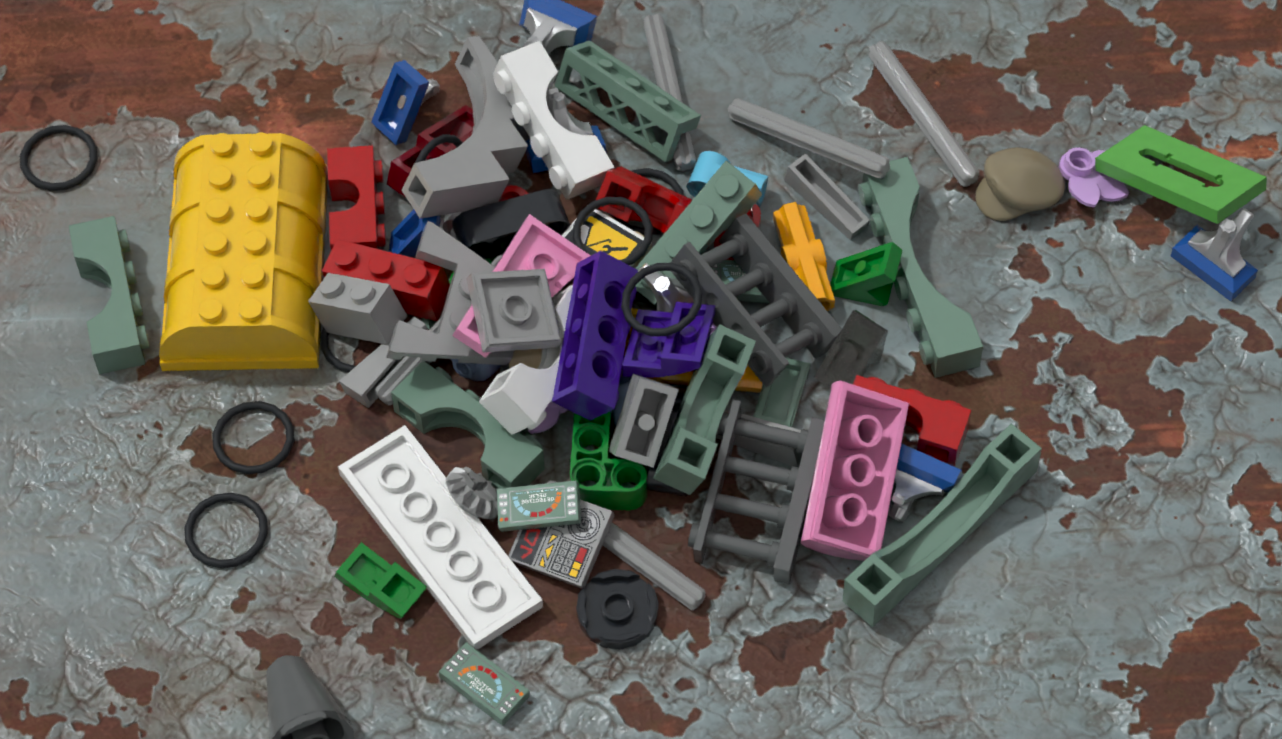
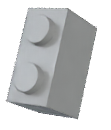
M327 273L308 301L327 333L386 345L391 341L397 322L399 320L404 322L407 317L390 284Z
M633 374L608 451L615 456L654 468L678 389Z

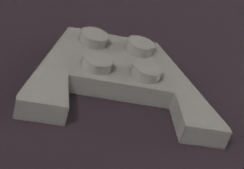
M427 221L415 257L454 272L437 333L399 320L394 328L386 357L401 360L403 356L420 357V361H435L436 358L458 359V363L508 365L514 351L492 352L485 358L452 336L472 304L467 277L471 273L492 272L495 267L436 224Z

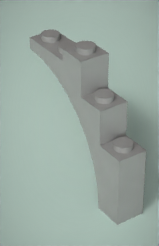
M480 36L467 37L455 62V66L467 86L473 105L474 127L472 135L459 147L440 157L414 163L402 188V192L420 219L468 211L497 203L510 180L506 174L516 171L528 147L525 140L530 139L525 128L516 122L512 113V106L505 94H501L495 86L493 72L498 62Z

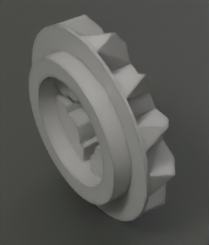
M455 467L446 477V485L453 500L463 510L473 516L485 519L497 518V489L492 486V481H487L481 473H474L471 468Z

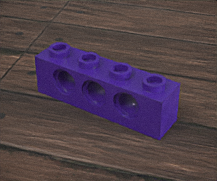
M601 250L578 262L576 265L552 398L553 403L588 420H593L614 410L618 402V386L624 360L626 338L631 328V325L625 320L621 308L622 293L630 278L638 273L637 269ZM636 287L630 295V309L636 296Z

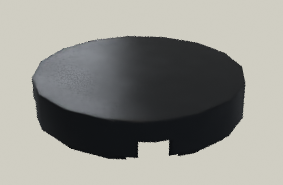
M619 569L601 572L591 578V582L585 588L583 586L578 594L576 607L580 628L590 641L604 648L620 650L636 646L649 637L657 624L659 611L655 590L649 582L647 584L645 580L640 578V575L632 571Z

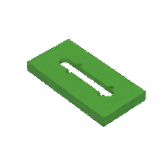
M1145 125L1095 158V171L1216 224L1266 190V176ZM1143 156H1153L1220 186L1205 187V183L1159 164L1156 166V162Z

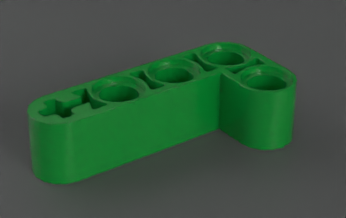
M611 411L593 420H588L574 413L570 481L577 480L580 484V500L608 510L629 511L641 507L647 499L646 469L642 464L631 460L610 459V452L608 450L611 444ZM589 445L599 447L598 449L592 451L583 449L584 447ZM588 480L596 482L593 486L581 485L582 482ZM626 482L637 484L633 488H625L621 485Z

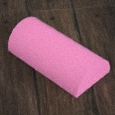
M844 381L832 383L801 538L803 546L827 555L865 561L872 553L881 550L909 407L908 402Z

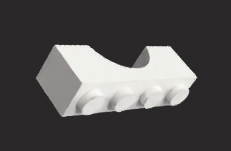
M537 41L502 55L493 72V78L498 91L501 94H505L511 104L516 122L523 126L529 135L534 153L542 158L546 164L552 184L556 189H560L565 199L568 200L601 186L607 171L614 169V165L596 135L573 133L562 127L551 115L547 106L546 93L550 90L558 70L541 41Z
M573 285L561 290L552 298L562 341L557 348L542 349V358L538 369L519 363L497 374L479 400V403L511 435L525 428L533 430L547 416L545 409L552 402Z

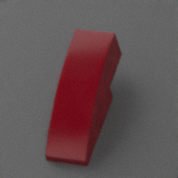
M464 105L419 133L416 146L391 161L386 184L406 198L402 188L421 150L432 139L443 134L455 135L462 142L467 140L472 135L474 127L473 109L468 105ZM444 142L436 146L428 154L426 160L440 157L457 147L452 143Z

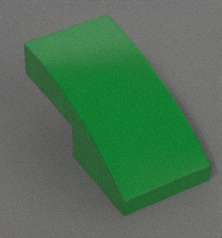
M362 542L339 567L334 576L367 601L399 619L405 616L427 589L426 585L399 564L394 562L393 565H390Z

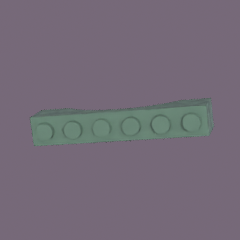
M908 157L889 161L890 170L882 179L863 172V183L858 184V192L862 205L869 206L872 213L870 215V224L874 236L881 237L883 245L894 242L903 249L894 286L898 299H905L907 304L906 316L909 328L912 333L917 332L921 340L919 342V352L924 365L930 364L935 378L980 367L983 345L971 315L951 303L935 289L923 274L915 258L910 240V224L918 207L920 186Z
M1010 424L984 448L960 481L925 518L898 540L872 553L844 580L842 601L871 627H874L1037 472L1042 448L1013 424Z

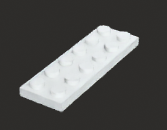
M405 425L338 466L340 476L421 582L427 586L428 591L473 648L478 650L543 607L540 596L478 517L463 510L453 500L446 485L445 475Z

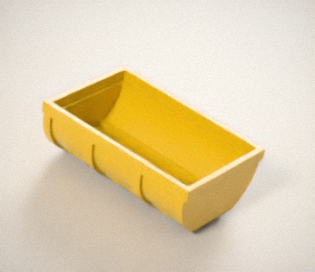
M219 133L215 135H201L192 139L178 151L174 160L173 199L169 222V250L164 286L162 337L159 350L162 371L319 368L321 323L308 301L323 281L322 269L324 267L328 184L327 164H325L322 156L309 144L282 133Z

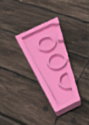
M529 214L492 272L545 269L551 298H553L574 279L577 263L591 255ZM471 304L452 336L486 358L492 352H482L473 306Z

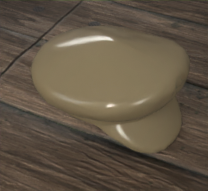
M1008 148L995 152L986 159L984 164L985 177L976 189L975 200L978 208L986 217L995 221H1006L1027 212L1044 210L1054 206L1064 194L1065 180L1058 166L1046 155L1028 148Z

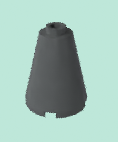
M285 655L276 659L269 666L266 672L269 739H354V730L350 720L303 658Z

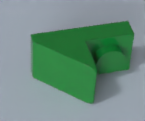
M890 242L836 260L830 283L833 295L872 305L887 306L893 282H895L903 249L894 242Z

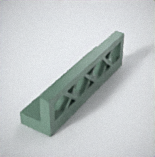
M590 40L566 48L555 87L664 162L672 160L681 134L696 129L701 115ZM572 69L580 73L585 88L579 89L569 82ZM601 87L607 91L612 107L607 108L601 104L596 88ZM629 106L635 110L640 126L635 127L629 123L624 107ZM657 125L668 133L664 146L657 142L652 126Z

